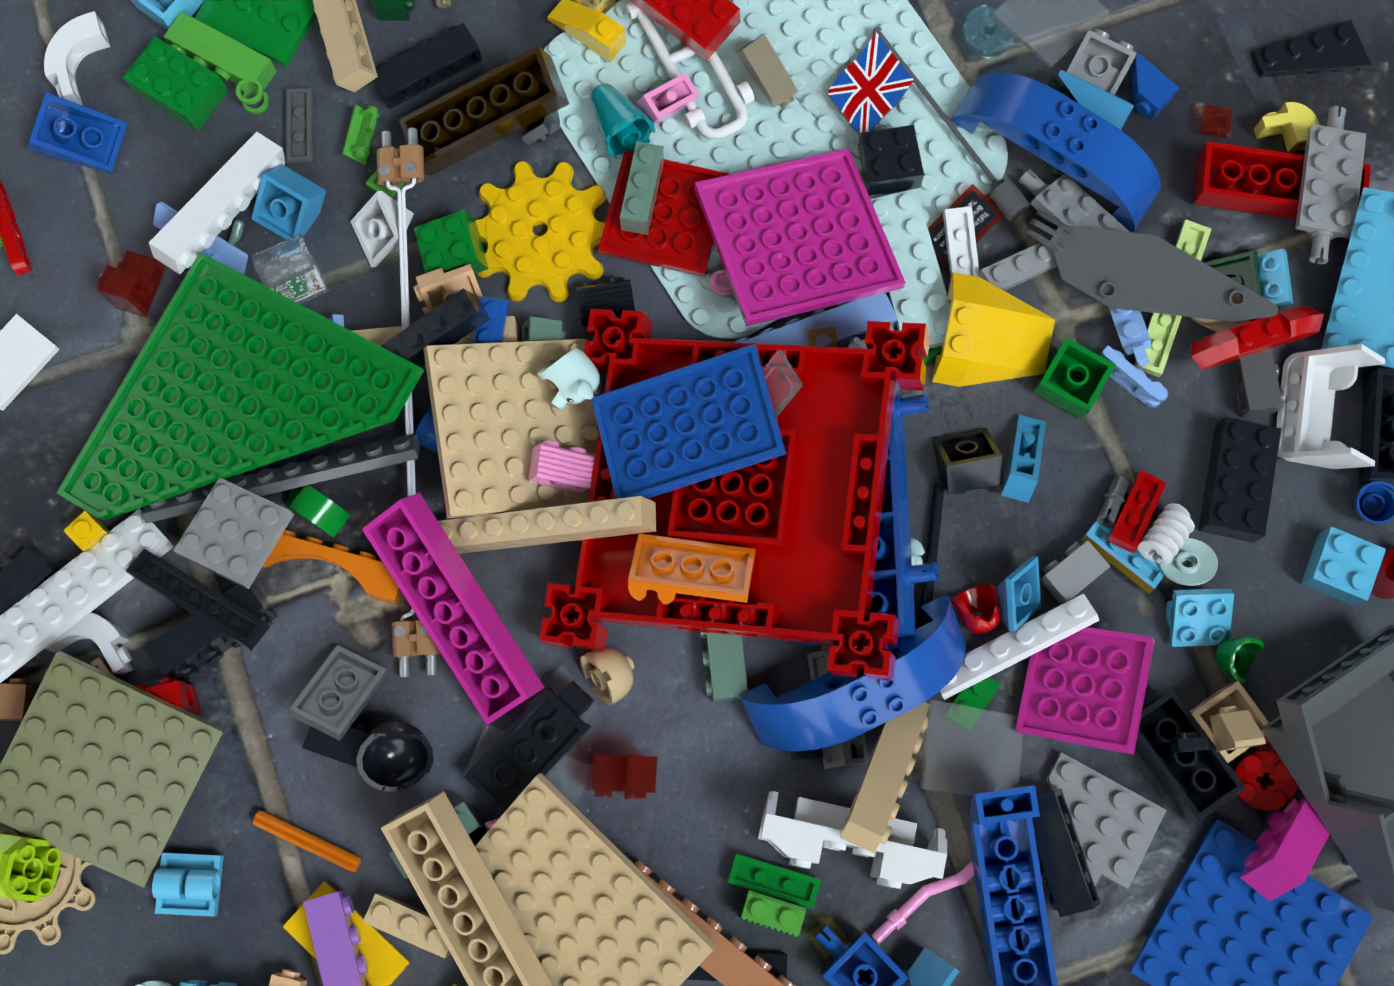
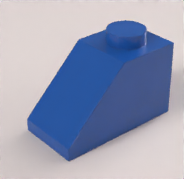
M1140 53L1135 57L1129 68L1131 104L1135 106L1139 114L1146 116L1152 121L1172 101L1179 87Z

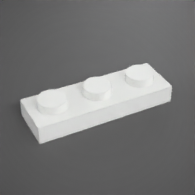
M972 206L944 209L943 219L950 279L953 272L979 277Z

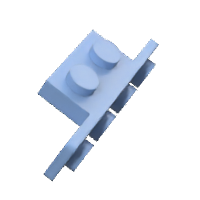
M163 202L156 204L153 225L161 230L178 211ZM216 236L213 244L201 252L244 275L248 255L220 237Z

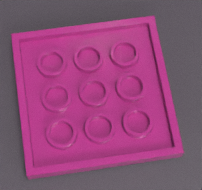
M1086 627L1031 655L1015 731L1019 734L1134 755L1155 642L1154 638Z

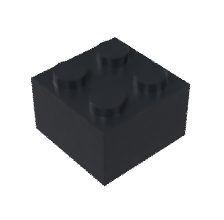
M914 125L860 133L857 148L865 188L869 196L920 188L924 171Z

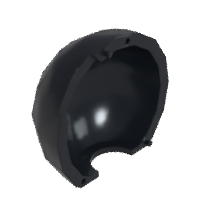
M401 722L384 723L375 727L363 738L356 757L357 770L364 782L377 790L387 792L405 791L406 788L418 783L430 772L434 762L433 748L425 734L417 727Z

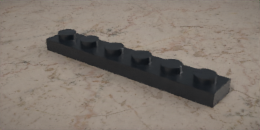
M146 549L141 551L126 570L131 577L250 651L254 649L270 628L265 621Z

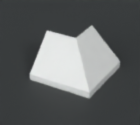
M377 191L350 221L371 267H376L399 243L398 202L384 192ZM407 208L406 229L408 228L409 223L414 214Z

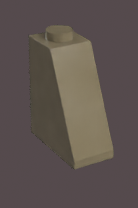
M766 35L756 38L736 51V54L772 107L779 105L783 108L795 100L793 95L799 91Z

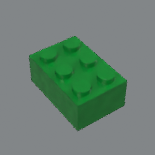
M157 37L153 38L123 77L133 93L197 132L229 91L219 75Z

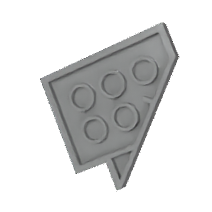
M1061 752L1058 754L1046 779L1050 792L1062 788L1094 885L1096 886L1100 876H1103L1117 885L1128 889L1167 810Z

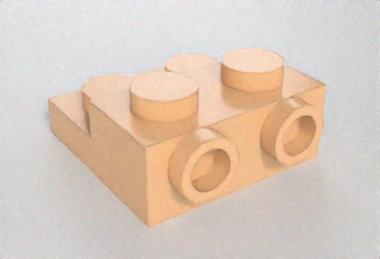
M471 264L444 273L442 268L417 276L418 285L413 286L419 302L425 301L427 307L422 308L424 315L463 288L478 296L479 300L482 296Z

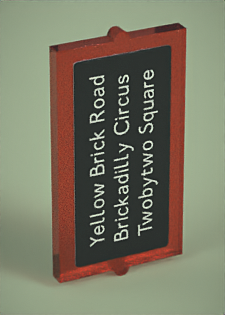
M972 184L948 209L972 206L977 243L1004 215L991 202L990 197H986ZM942 213L928 227L937 262L949 271Z

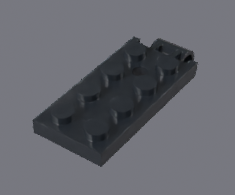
M574 680L560 692L558 697L548 687L464 776L502 815L538 774L542 773L546 777L592 727L585 723L580 716L590 708L595 700ZM548 726L552 729V735L544 738L541 731L544 727Z

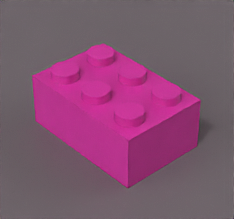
M1306 797L1299 801L1296 799L1292 800L1282 812L1276 810L1267 821L1270 825L1268 830L1256 840L1258 845L1256 851L1252 852L1244 862L1246 869L1240 878L1269 902L1305 882L1330 835Z

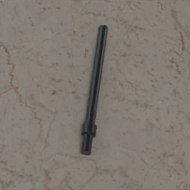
M934 485L925 564L937 563L945 487L942 485ZM935 581L923 582L921 606L933 601ZM921 606L920 615L916 617V629L927 624Z

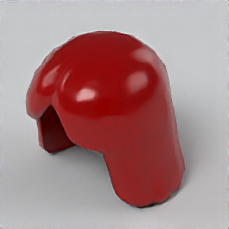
M981 584L969 588L954 596L951 600L962 622L972 633L981 634L989 632L1000 622L1001 609L994 584ZM975 611H983L985 613L980 616H972V613Z

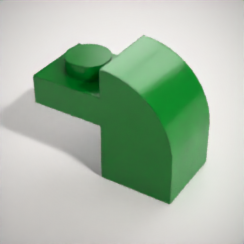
M309 485L292 489L284 503L292 511L304 517L333 538L350 516L349 513Z

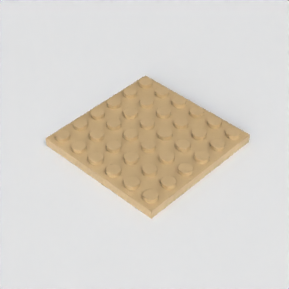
M587 339L431 345L423 349L447 518L490 515L588 502L590 489L583 493H577L528 481L533 448L543 441L557 442L560 444L559 448L567 450L570 447L583 448L586 450V454L595 456L599 427L592 399H586L579 404L567 403L565 408L561 410L551 403L559 391L558 387L548 379L541 380L537 374L538 371L549 367L575 348H579L584 352Z

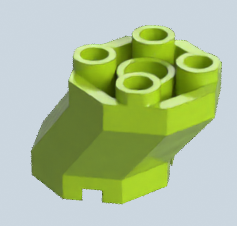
M0 833V897L36 902L42 896H48L56 885L61 863L60 851L49 845L48 840Z

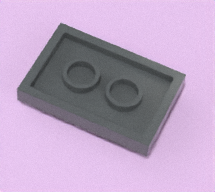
M337 645L289 708V716L340 741L386 678L387 669Z

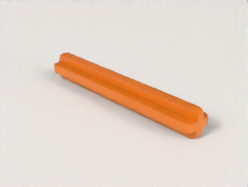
M258 811L253 819V825L350 872H356L360 866L362 859L359 856L265 811Z

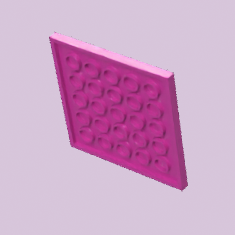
M849 148L695 182L694 190L746 327L904 288L906 282Z

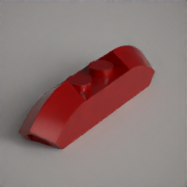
M1307 306L1279 312L1272 317H1265L1235 326L1192 343L1191 357L1201 369H1209L1300 340L1320 331L1324 314Z

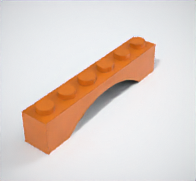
M288 530L283 532L263 565L266 568L292 559L326 561L349 572L359 581L365 592L374 599L400 605L403 596L402 591L384 563L376 560L377 556L360 551L359 555L349 553V548L338 544H333L332 548L323 546V541L306 536L305 540L295 538L296 534Z

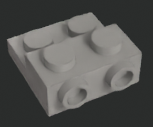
M1095 29L1094 32L1088 30L1067 72L1115 95L1137 53L1132 51L1134 47L1129 43L1121 40L1116 43L1108 39L1110 35L1102 30Z

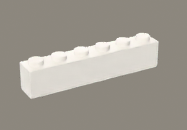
M256 132L149 242L153 257L178 274L191 267L198 254L204 249L209 248L213 244L215 237L231 225L233 218L249 206L250 201L259 191L263 173L281 164L285 166L283 148Z

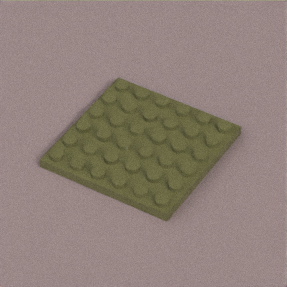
M58 651L0 764V822L33 838L48 840L49 845L144 888L225 729L68 654Z

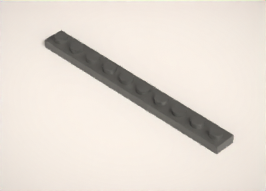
M417 435L410 437L400 436L393 441L381 444L375 442L355 450L345 449L338 454L330 456L320 455L312 460L301 463L291 462L284 467L276 469L266 468L255 474L247 476L237 475L226 481L258 496H264L418 459L420 442ZM215 483L144 506L141 515L145 523L196 512L202 506Z

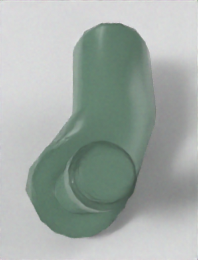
M236 219L233 222L228 243L236 247L235 244L243 233L244 222L242 220Z

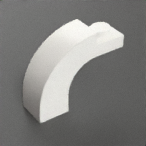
M95 11L78 16L63 25L48 44L44 58L45 76L56 88L59 97L79 105H83L75 78L79 63L90 53L110 47L104 24Z
M91 612L45 648L57 653L73 642L91 639L100 648L113 673L125 676L133 671L129 663L132 661V658L127 649L121 646L130 640L126 633L112 621Z

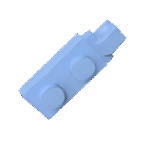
M1109 307L1124 353L1126 352L1127 355L1134 353L1138 367L1148 365L1149 361L1145 349L1151 348V340L1141 311Z

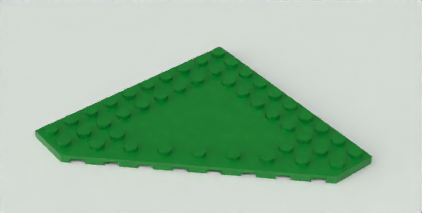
M200 252L58 489L57 494L93 516L107 520L151 503L215 483L220 478L226 479L393 422L398 417L424 370Z

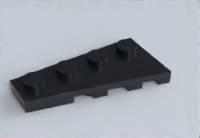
M1351 20L1254 49L1250 54L1260 77L1289 76L1299 72L1319 74L1320 71L1334 70V73L1346 72L1347 69L1368 71L1372 66Z

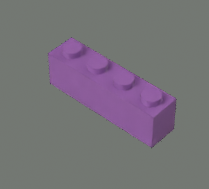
M338 891L303 902L323 986H372L367 984L365 973H368L365 955H360L358 943H361L360 931L357 925L353 926L350 915L354 913L351 897L349 895L346 896L345 891Z

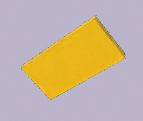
M324 881L306 901L337 891L327 881ZM303 904L284 924L283 928L317 960ZM354 908V913L350 915L353 926H358L361 935V943H358L360 955H365L368 964V973H365L367 984L372 986H390L411 962L375 927L363 923L365 917Z

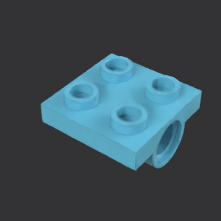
M1282 248L1258 254L1263 297L1275 303L1278 311L1281 309V306L1293 304L1287 251Z
M1232 589L1173 590V599L1168 601L1166 605V620L1170 628V645L1172 647L1220 645L1224 640L1229 639L1234 592Z
M162 853L160 868L156 870L152 883V894L156 898L155 914L217 916L224 856Z

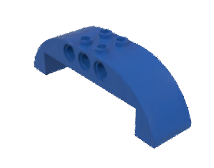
M999 72L978 76L950 119L951 122L971 134L974 133L980 122L1116 204L1117 208L1112 216L1131 232L1135 231L1161 188L1158 171L1153 162L1133 139L1110 122L1064 94L1024 76Z
M945 594L921 606L927 624L915 629L916 636L899 637L897 645L888 644L887 651H891L896 657L893 681L869 679L864 674V669L858 668L857 677L838 676L828 672L775 698L766 683L739 695L761 745L781 751H807L833 746L857 737L919 706L940 692L957 674L966 653V643L949 596Z
M1035 785L973 793L971 800L970 843L985 951L993 986H1058L1032 817L1040 816Z

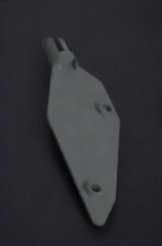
M1040 209L1035 214L1058 227V229L1055 231L1033 218L1030 224L1051 236L1052 239L1049 241L1028 228L1024 231L1026 235L1053 250L1063 281L1110 308L1231 322L1272 317L1278 312V307L1275 303L1156 235L1068 226ZM1234 293H1238L1242 297L1239 304H1235L1232 301Z

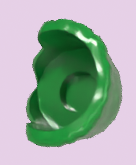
M1239 637L1224 640L1217 647L1215 661L1219 670L1240 683L1246 682L1247 679H1244L1246 677L1245 668L1254 662L1256 652L1263 650L1264 643L1256 637Z

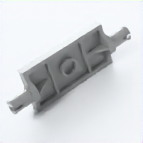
M1339 106L1328 108L1327 126L1311 124L1307 132L1295 229L1307 231L1310 235L1312 247L1309 261L1315 263L1318 258L1317 264L1328 262L1329 244L1333 238L1350 239L1358 210L1366 134L1344 130L1346 108L1341 107L1338 113Z
M1029 169L1018 181L1035 196L1031 205L1036 210L1040 209L1065 225L1129 232L1065 173L1052 184L1046 185Z

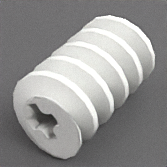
M1172 503L1165 506L1163 512L1158 516V519L1153 523V526L1138 545V552L1149 561L1162 565L1172 563L1173 557L1178 554L1179 549L1184 545V541L1194 531L1195 525L1190 519L1189 512L1180 504Z

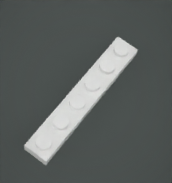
M1082 594L1021 625L1015 632L1009 631L966 653L957 674L940 691L943 699L945 700L1099 621L1098 614L1086 596Z

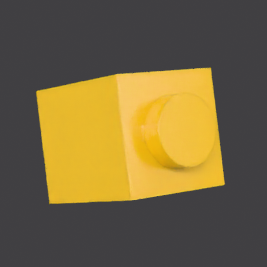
M86 511L63 530L84 552H88L105 535L110 534L107 527L97 517Z

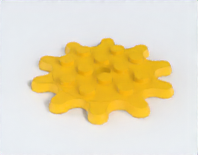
M521 161L514 166L513 175L515 182L511 187L499 189L495 185L486 183L479 189L478 195L480 200L489 208V213L486 217L476 220L481 241L487 247L485 258L488 269L476 274L482 278L489 277L497 272L506 274L509 277L507 296L515 302L522 301L526 297L528 290L535 285L545 287L550 299L554 302H563L568 298L567 281L572 275L582 274L590 280H597L603 275V265L594 258L593 249L596 245L600 244L605 223L596 220L594 215L596 208L606 200L605 190L600 186H593L584 191L574 189L572 186L574 169L566 162L559 163L554 169L553 174L549 177L539 178L534 174L533 168L529 163ZM546 225L548 230L544 235L537 236L533 233L534 226Z

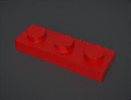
M1141 470L1136 476L1107 541L1133 554L1142 539L1166 486V482Z

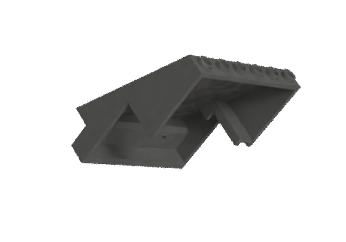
M1389 624L1276 700L1280 716L1263 726L1261 730L1377 907L1394 912V625Z

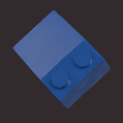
M45 92L27 150L55 160L111 173L128 122Z

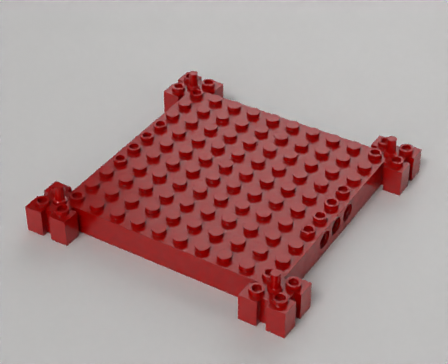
M590 309L587 331L594 337V341H585L584 353L595 365L598 373L607 374L605 393L754 343L651 339L653 322L644 311L622 310V316L618 318L612 310ZM867 321L865 338L867 349L755 344L787 454L648 498L655 502L656 531L640 534L756 549L747 603L676 593L671 603L663 604L658 599V593L654 590H647L646 597L638 601L629 592L628 578L639 533L582 540L575 588L570 585L548 583L545 607L551 609L552 614L551 618L542 619L539 641L554 647L572 648L575 645L583 650H603L606 647L608 628L602 626V622L839 645L830 646L827 670L831 674L857 677L859 668L864 669V674L869 679L893 681L896 657L891 651H887L888 644L897 645L899 620L895 615L870 613L895 385L897 381L901 390L924 391L926 366L923 357H928L930 340L926 323L902 322V331H894L891 322ZM600 432L598 433L588 502L616 499Z

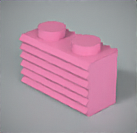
M543 441L533 448L529 482L577 493H583L590 489L595 456L586 454V450L579 447H570L569 450L559 448L560 444L554 441Z

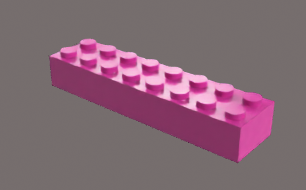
M420 492L400 499L362 528L364 534L486 725L545 688Z

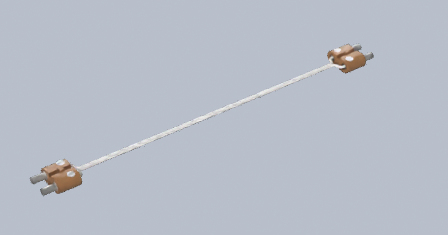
M416 128L407 129L408 145H401L398 149L391 147V132H381L382 148L376 150L377 183L387 186L390 190L397 191L402 331L410 326L405 191L412 188L416 183L425 180L423 147L418 145ZM401 182H406L408 185H405L402 190L395 186L401 185ZM412 392L405 403V431L407 437L414 436ZM415 460L407 461L408 496L416 494ZM411 609V612L401 617L400 622L391 623L393 657H398L399 677H409V657L426 656L427 675H437L436 656L441 655L420 620L405 621L407 617L414 615L415 612Z

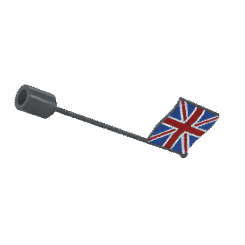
M875 27L872 31L873 37L863 52L838 75L831 85L827 96L860 137V133L869 132L874 129L900 102L914 82L993 183L990 188L992 192L989 197L1008 222L1020 217L1031 206L1028 200L1011 179L1005 181L1004 179L997 180L885 38L881 32L882 28Z

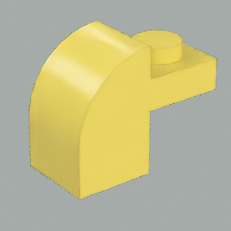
M1285 102L1278 113L1271 112L1262 116L1255 126L1254 132L1256 139L1282 134L1287 151L1290 153L1305 150L1308 128L1311 124H1320L1314 112L1307 106L1296 102Z

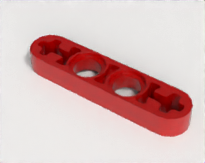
M0 180V236L13 271L17 276H21L33 271L8 193Z

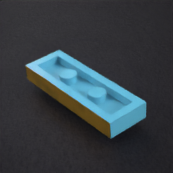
M1096 520L1081 540L1084 543L1088 540L1104 559L1150 594L1165 575L1157 562L1145 559L1137 549L1132 554L1107 541L1112 527H1106V522L1102 526Z

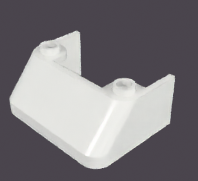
M1363 344L1291 354L1285 360L1282 371L1281 389L1284 392L1283 407L1278 410L1276 427L1282 428L1278 456L1286 461L1329 469L1375 466L1373 459L1352 447L1348 448L1340 441H1330L1335 391L1348 389L1355 383L1358 367L1385 364V358Z

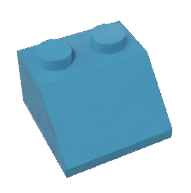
M281 164L263 173L251 219L292 244L297 245L320 214L326 190Z

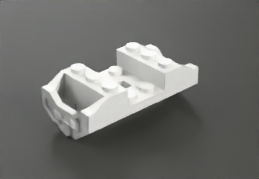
M769 791L758 839L767 841L783 857L789 858V865L811 868V864H819L822 845L823 848L836 851H845L846 847L853 848L852 854L867 858L874 857L870 877L877 878V885L901 889L902 884H913L932 877L943 879L947 858V839H945L944 829H934L927 849L913 847L917 823L900 819L889 820L888 826L892 827L886 844L879 843L875 852L871 853L839 838L850 808L799 797L797 798L794 817L789 819L775 815L779 792Z

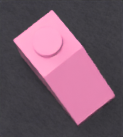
M685 72L643 95L635 106L644 112L653 121L654 126L676 114L700 95Z

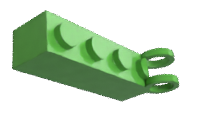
M181 11L163 36L168 45L221 77L222 81L227 82L229 80L235 83L236 95L247 112L251 114L264 112L269 106V97L264 90L277 72L272 61ZM257 94L255 97L248 99L251 95ZM264 97V102L260 107L250 108L248 106L258 103Z

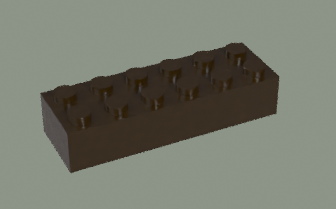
M537 46L399 119L407 144V129H417L418 145H421L424 151V172L433 175L569 105V101L551 55Z

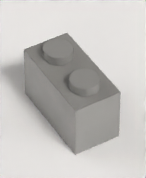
M1088 540L1081 546L1076 542L1064 552L1067 558L1061 563L1055 559L1043 569L1046 575L1040 579V582L1060 605L1071 600L1111 567Z

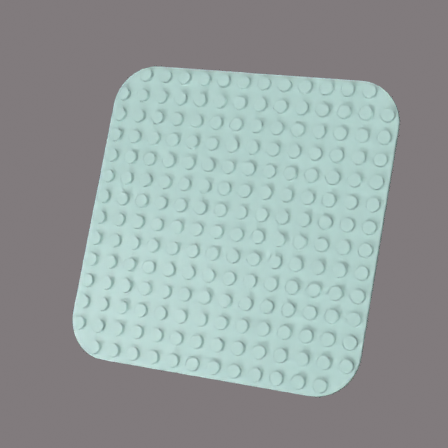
M620 0L601 11L625 28L626 44L611 62H608L566 32L555 37L544 49L553 59L569 101V105L558 110L560 128L596 184L605 190V196L609 204L611 203L623 155H616L618 159L613 158L605 149L590 102V95L593 89L600 84H610L635 105L643 95L671 81L638 17L630 18L625 7L629 3L628 0ZM730 0L740 8L741 22L716 52L734 85L736 86L747 81L752 89L755 101L746 105L748 110L746 124L740 130L717 140L709 139L703 136L697 126L690 128L684 115L689 112L685 106L676 114L655 126V133L651 132L649 136L651 140L649 144L664 146V159L729 173L730 175L849 148L864 183L857 148L859 136L827 96V93L838 75L863 52L873 37V29L877 26L882 28V34L949 119H951L970 87L908 0ZM650 17L669 54L686 47L684 43ZM763 35H766L799 91L793 95L795 100L783 108L779 105L771 106L736 54V51ZM695 54L675 64L681 75L686 72L700 96L695 99V102L701 108L706 122L711 128H720L737 118V110L709 60L706 62L698 54ZM913 82L900 102L872 131L914 125L924 171L921 186L916 188L929 231L944 220V209L956 208L972 191H975L983 199L992 192L990 188L993 183ZM981 122L973 134L953 123L997 180L1002 179L1008 160L1007 145L1003 135ZM897 191V192H890V193H884V194L871 195V196H869V197H870V199H873V198H877V197H881V196H886V195H890V194H895V193H899V192H903V191ZM714 242L705 277L649 265L685 321L703 335L719 340H738L743 337H749L779 320H771L746 327L734 293L722 297L711 291L709 286L710 277L714 272L724 270Z

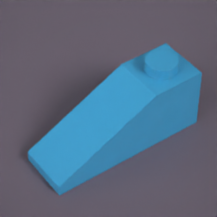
M1060 70L1059 77L1080 105L1120 130L1122 129L1134 107L1133 104L1073 74Z
M1023 415L1018 416L1005 469L1001 496L1029 503L1038 482L1046 421Z

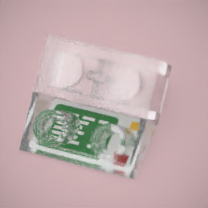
M302 234L252 255L254 268L263 285L298 304L329 292L314 256Z

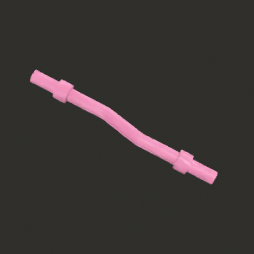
M972 861L960 873L920 888L898 910L894 909L887 915L886 918L888 920L871 937L880 944L895 929L899 930L907 923L906 919L930 896L967 883L974 876Z

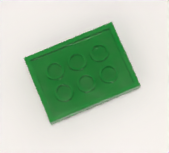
M205 0L195 19L287 68L317 15L314 12L313 0Z

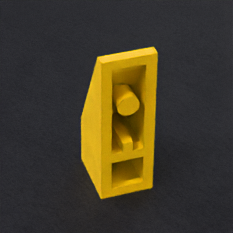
M561 0L547 17L553 24L608 62H611L626 44L625 28L606 14L571 0Z

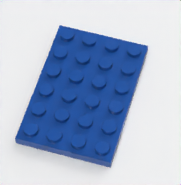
M755 344L596 396L592 399L616 499L636 496L648 499L787 454Z

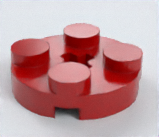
M1271 750L1255 751L1244 757L1237 766L1235 774L1246 787L1238 795L1250 806L1260 810L1280 809L1293 797L1297 783L1277 752ZM1264 772L1269 773L1270 779L1274 780V784L1262 787L1261 782L1257 781V776L1262 777Z

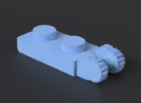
M1108 345L1099 355L1116 364L1110 377L1142 403L1147 404L1150 408H1154L1167 398V389L1160 382H1151L1143 370L1130 364L1118 350L1112 349Z

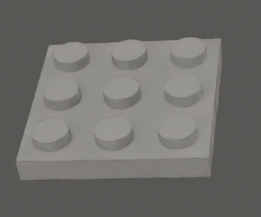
M220 478L173 551L177 555L249 589L294 514L278 504Z

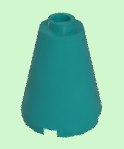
M600 84L596 86L590 95V102L608 154L618 159L616 155H623L624 150L634 152L637 141L650 143L649 136L651 132L655 133L653 121L612 85Z

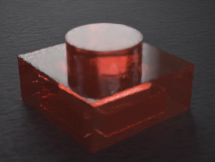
M1205 105L1202 110L1200 134L1227 138L1230 134L1232 109Z

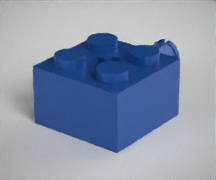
M828 924L821 930L829 937V940L820 932L814 937L833 956L832 962L820 973L831 986H901L908 979L904 972L863 931L850 944H845ZM860 969L864 971L870 970L867 974L870 980L867 983L863 980L859 983L857 982L859 979L857 972Z

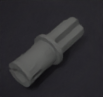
M1115 476L1108 493L1104 494L1102 498L1104 504L1097 517V522L1102 526L1106 517H1109L1106 527H1113L1119 510L1125 504L1124 497L1129 487V480L1125 479V476Z

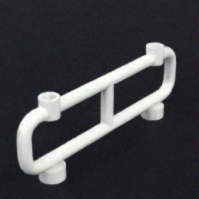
M629 1L625 7L630 18L638 17L671 80L680 76L681 74L675 64L696 53L686 46L669 54L650 17ZM715 51L708 60L737 110L738 116L734 121L720 128H711L695 100L686 106L689 112L684 115L690 128L697 126L703 136L717 140L744 127L748 120L746 105L755 101V98L747 81L736 86L734 85Z

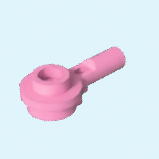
M725 270L714 272L709 280L711 291L722 297L732 294L733 291Z

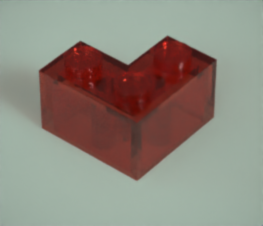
M127 250L124 258L120 259L117 268L109 265L106 266L104 273L98 278L97 291L116 309L147 318L166 268L155 258Z
M592 754L589 758L587 791H595V797L612 798V793L614 792L624 793V799H646L647 794L655 793L658 757L629 754L625 756Z

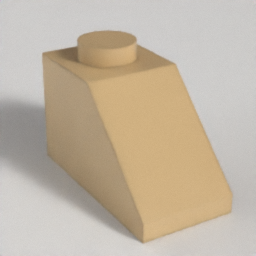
M1237 706L1219 708V714L1210 716L1217 752L1266 744L1265 738L1249 710L1238 711Z

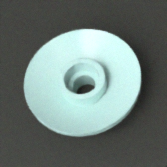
M1188 538L1184 541V545L1179 549L1178 554L1173 557L1172 563L1169 565H1159L1162 572L1170 580L1182 585L1196 586L1204 584L1214 577L1218 568V559L1215 552L1207 544L1197 539Z

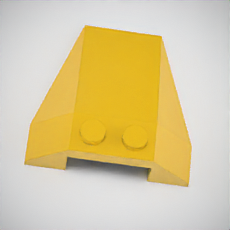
M953 272L947 300H950L951 304L941 355H936L931 382L961 387L1044 374L1055 319L980 277Z

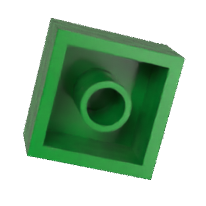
M465 210L414 227L425 274L442 268L444 273L468 264H471L474 274L488 269L476 220Z
M1066 337L1058 347L1033 393L1082 420L1090 412L1116 364Z

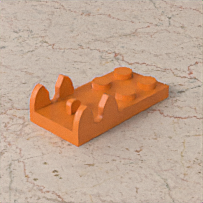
M639 533L628 578V589L631 596L638 601L646 597L647 590H654L658 593V599L663 604L671 603L676 593L747 603L756 549Z

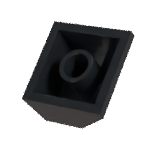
M987 428L932 438L941 481L948 495L962 494L966 491L981 488L989 489L1003 484L1002 454Z

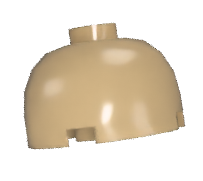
M604 647L603 650H591L580 658L583 675L586 680L591 677L592 682L596 686L591 688V690L606 706L612 705L628 694L633 686L634 679L632 671L634 663L629 655H623L619 650L612 647Z

